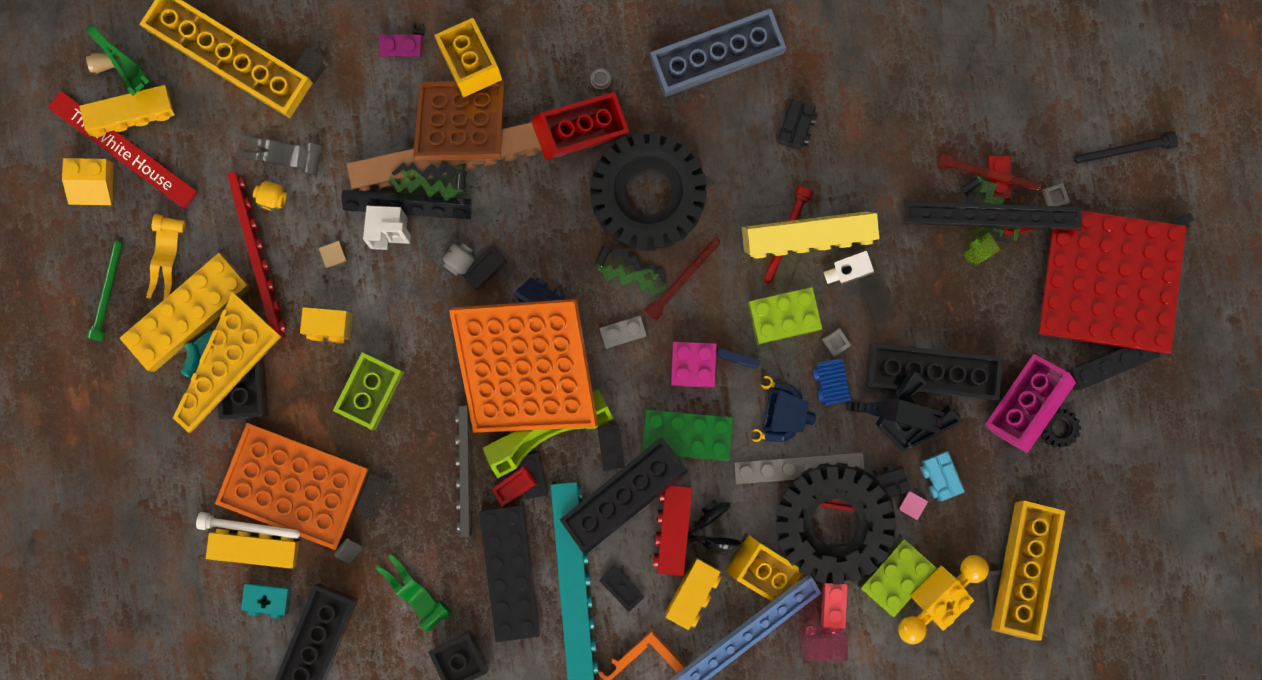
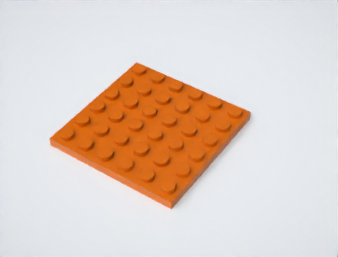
M577 299L454 307L449 310L473 433L586 428L598 425Z

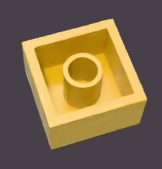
M303 307L300 334L306 335V339L312 341H323V338H328V341L334 343H344L345 340H351L353 314L340 310Z

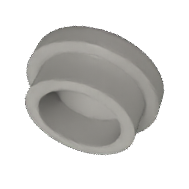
M602 68L593 71L590 77L592 86L597 90L607 89L612 80L610 73Z

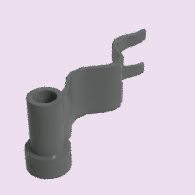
M240 135L239 139L268 149L269 152H237L236 156L303 168V173L316 175L319 156L322 155L324 146L306 143V147Z

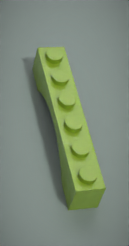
M599 389L593 392L598 425L596 427H586V429H596L614 420ZM584 428L515 431L483 447L490 467L497 478L517 469L527 454L546 439L561 432Z

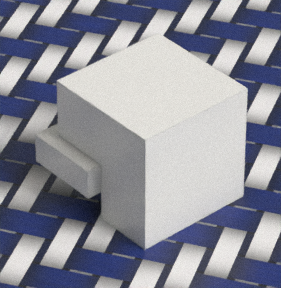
M367 206L363 240L370 249L388 250V242L410 244L411 235L407 230L408 217L401 207Z

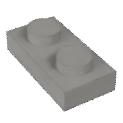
M641 316L599 328L606 349L647 337Z

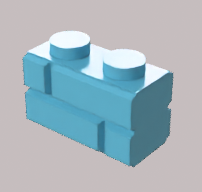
M948 451L921 461L923 466L920 469L924 478H928L931 483L929 491L933 499L937 498L938 501H944L965 492Z

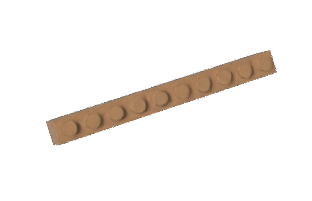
M532 123L503 129L501 159L513 161L519 155L525 154L526 157L537 155L538 151H542ZM414 149L347 163V169L352 189L354 191L370 192L371 188L375 187L386 189L392 187L393 183L409 184L415 178L421 177V180H427L434 177L430 173L425 179L413 169L408 172L402 170L400 173L393 175L392 172L402 163L408 168L413 162L419 172H423L431 164L438 169L442 162L454 169L463 168L464 171L475 169V165L483 163L484 166L494 165L497 163V160L501 159L415 160L413 157Z

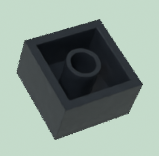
M471 630L432 648L428 652L441 680H474L487 674L489 671Z

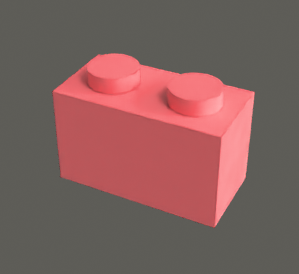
M832 581L822 583L821 625L823 627L846 628L848 584L845 582L844 584H833Z

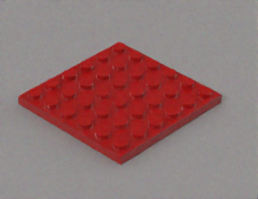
M1081 210L1080 231L1052 230L1038 334L1170 354L1172 351L1186 226Z

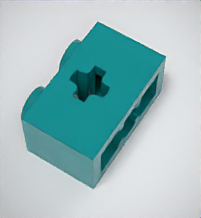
M246 583L244 584L241 610L247 611V615L252 616L268 613L270 618H282V615L289 613L292 587ZM267 597V600H271V603L266 605V602L262 601V599Z

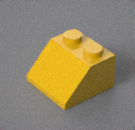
M63 158L62 181L69 205H113V162L107 159Z

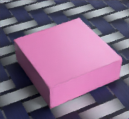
M907 492L898 510L918 520L928 501L912 492Z

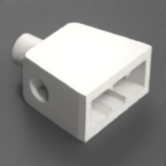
M867 251L834 262L835 268L824 271L828 284L840 280L841 284L874 273ZM850 266L852 268L851 273L843 274V268Z

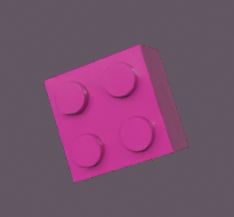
M673 342L671 386L714 388L716 344Z

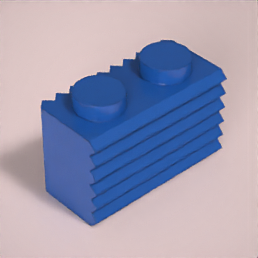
M842 358L816 363L815 368L812 369L814 381L819 383L820 389L816 390L818 401L823 402V406L851 401Z

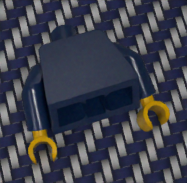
M769 376L763 377V379L771 382L769 386L761 385L762 389L770 390L763 429L752 430V432H759L760 438L751 439L752 441L759 442L765 439V441L784 442L795 437L797 432H803L805 424L813 425L815 423V413L808 412L809 403L803 400L802 394L793 385L780 381L773 382Z

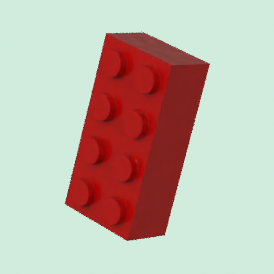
M615 92L545 111L531 119L545 161L620 139L629 133Z
M671 485L659 495V501L663 502V508L658 510L657 524H661L660 532L656 531L655 546H659L658 553H654L653 568H656L658 574L684 576L692 487Z

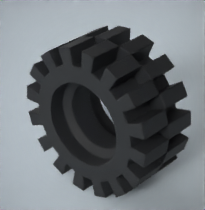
M1059 408L1041 433L1042 440H1045L1046 444L1052 445V447L1070 446L1071 443H1075L1077 441L1076 438L1080 437L1081 434L1079 433L1081 426L1078 424L1080 420L1075 417L1077 415L1071 413L1068 409ZM1058 419L1063 420L1067 424V432L1063 436H1057L1052 431V425Z

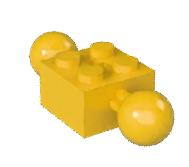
M978 555L966 557L961 564V574L957 578L943 566H940L910 595L922 612L917 617L908 616L900 622L898 633L904 642L918 644L923 641L927 632L926 625L931 620L944 631L953 624L954 620L963 611L969 608L974 600L965 590V587L970 582H982L989 573L988 563L983 557Z

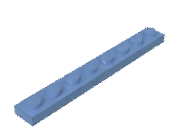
M810 575L802 578L670 680H709L820 595L821 591Z

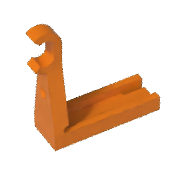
M652 628L619 660L614 657L612 658V663L615 664L616 669L611 674L607 675L603 670H599L598 673L603 680H612L648 647L649 643L677 673L687 665Z

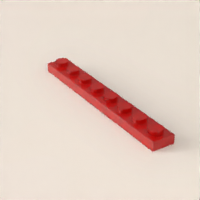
M235 171L227 173L268 324L281 336L280 339L285 338L284 332H287L284 320H280L278 312L281 311L278 299H274L272 292L275 291V286L272 278L269 279L267 274L269 264L267 259L262 256L261 250H264L261 238H257L255 231L258 229L255 217H252L250 213L252 203L249 196L246 197L244 189L247 188L245 179Z

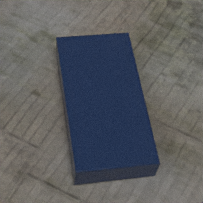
M718 348L716 358L749 368L757 369L760 364L758 359Z

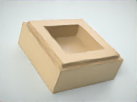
M340 241L319 248L326 269L347 262Z

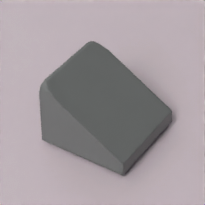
M351 537L346 538L334 553V556L346 563H351L361 551L362 545Z

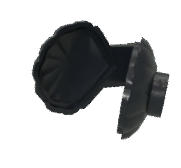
M714 499L702 509L704 515L701 516L697 527L688 531V541L691 543L701 542L706 549L718 554H730L741 549L743 543L737 539L694 535L698 530L704 529L731 507L732 503H718Z

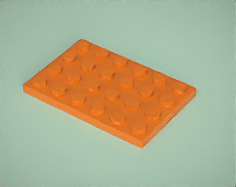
M246 423L215 504L273 527L298 530L300 537L333 550H338L369 469L253 424Z

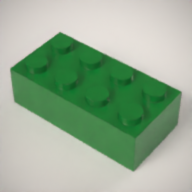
M646 410L642 452L662 437L676 456L729 461L733 417Z

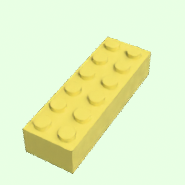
M869 211L741 227L744 252L754 258L767 257L766 253L775 254V256L787 255L789 250H793L796 253L809 252V248L813 247L818 250L831 249L830 245L845 248L851 247L853 242L860 245L873 244V240L879 239L877 213Z

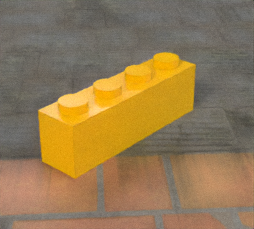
M165 85L138 91L134 96L130 93L79 106L85 130L90 136L94 137L104 136L106 132L110 131L121 132L126 130L127 127L134 125L145 126L154 120L165 121L171 116H175L170 94Z
M216 528V532H210L208 535L206 559L293 569L297 567L300 541H295L294 538L288 537L276 539L272 538V535L260 533L259 537L251 536V532L238 531L237 534H231L229 529Z

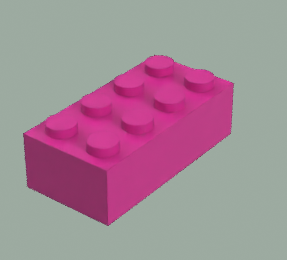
M1033 354L985 425L993 434L1028 453L1074 387L1076 381L1067 371Z

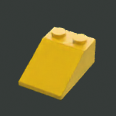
M750 535L747 536L743 546L738 550L725 570L735 580L770 601L775 600L804 577V574L799 572V568L796 565L792 566L786 558Z

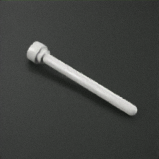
M200 512L196 521V527L200 530L218 527L288 538H299L300 532L295 529L217 519L211 516L210 513Z

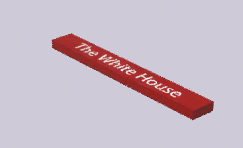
M62 91L58 93L48 106L51 111L182 208L186 209L198 193L195 189L118 132H106L101 137L90 136L84 127L80 104Z

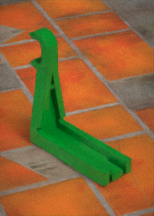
M93 24L86 29L89 35L103 48L123 78L126 89L132 96L136 94V90L139 91L145 86L144 83L148 84L150 82L146 71L112 45Z

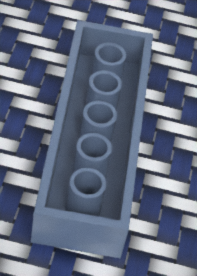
M770 8L650 52V60L664 97H668L782 55L786 50V46Z

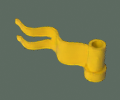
M154 214L152 231H157L156 245L150 263V284L146 298L151 299L156 288L160 266H162L165 284L164 299L170 295L172 267L177 254L178 235L185 231V220L165 218L164 215Z

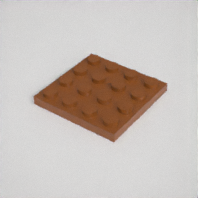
M501 80L464 98L455 81L420 82L414 159H501L505 81Z

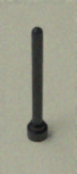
M1174 131L1165 132L1157 139L1076 155L1074 162L1083 163L1160 146L1172 149L1177 147L1178 140Z

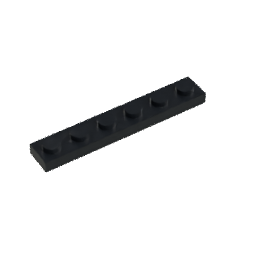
M342 190L341 194L342 206L345 211L366 212L367 206L401 207L406 215L471 219L472 215L471 199L354 190Z

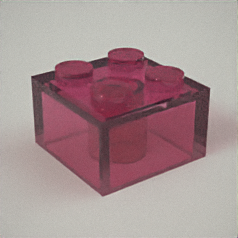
M816 626L803 627L804 630L798 631L799 657L803 662L848 661L847 633L841 628L825 627V630H819Z

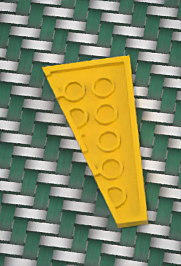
M234 292L230 294L227 306L220 316L219 323L201 356L198 368L191 378V383L173 416V419L188 433H191L281 338L269 324Z

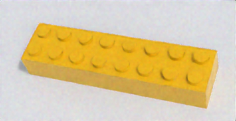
M155 0L139 24L149 33L289 119L313 84L305 75L182 0Z

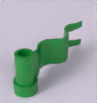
M390 553L388 558L399 571L405 586L400 584L396 577L379 565L375 569L388 580L395 593L411 605L422 619L419 625L424 631L429 632L440 620L446 619L452 612L443 601L440 600L436 603L428 591L409 575L404 565Z

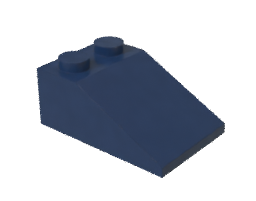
M530 277L513 294L521 303L564 300L565 295L555 289L552 292L546 288L548 284L538 277L535 280Z

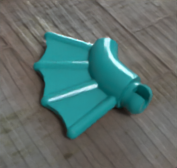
M208 330L195 342L184 346L187 357L182 365L184 367L180 371L181 374L189 378L193 372H196L201 356L212 335V330Z

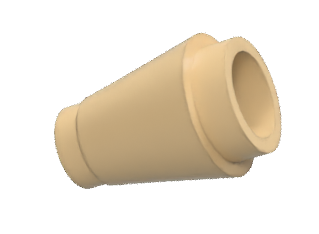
M91 53V56H86L90 73L99 74L115 67L106 53Z

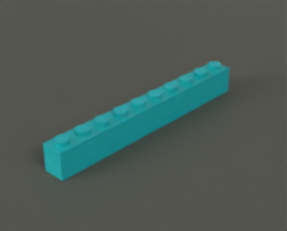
M577 482L551 484L567 679L595 680L594 674L598 673L597 660H593L592 652H596L595 638L591 639L590 630H594L593 616L589 617L588 608H592V597L587 595L586 587L590 586V574L585 573V564H589L588 553L586 555L582 553L560 521L563 516L579 504V499H583L582 486H578Z

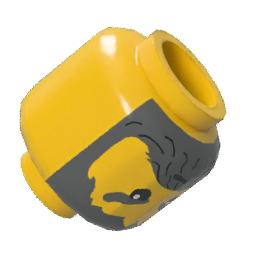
M264 181L260 186L257 185L255 187L253 197L256 198L257 206L275 212L279 208L282 209L284 207L287 193L284 191L283 186L270 181Z

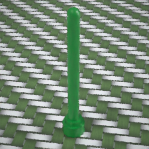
M115 240L113 243L94 325L91 326L90 330H87L86 338L104 341L105 333H103L104 328L102 326L122 248V241Z

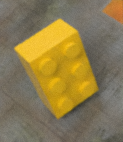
M474 18L434 35L463 98L502 80L499 68Z
M695 556L664 613L665 618L687 630L691 626L695 628L701 617L699 615L701 607L706 608L711 599L710 590L712 587L716 589L722 578L719 575L720 570Z

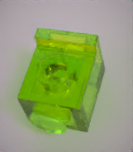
M989 232L981 237L983 241L979 238L969 244L971 249L967 250L964 256L970 264L973 263L976 266L1000 251V248Z

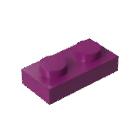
M379 34L380 57H422V35Z

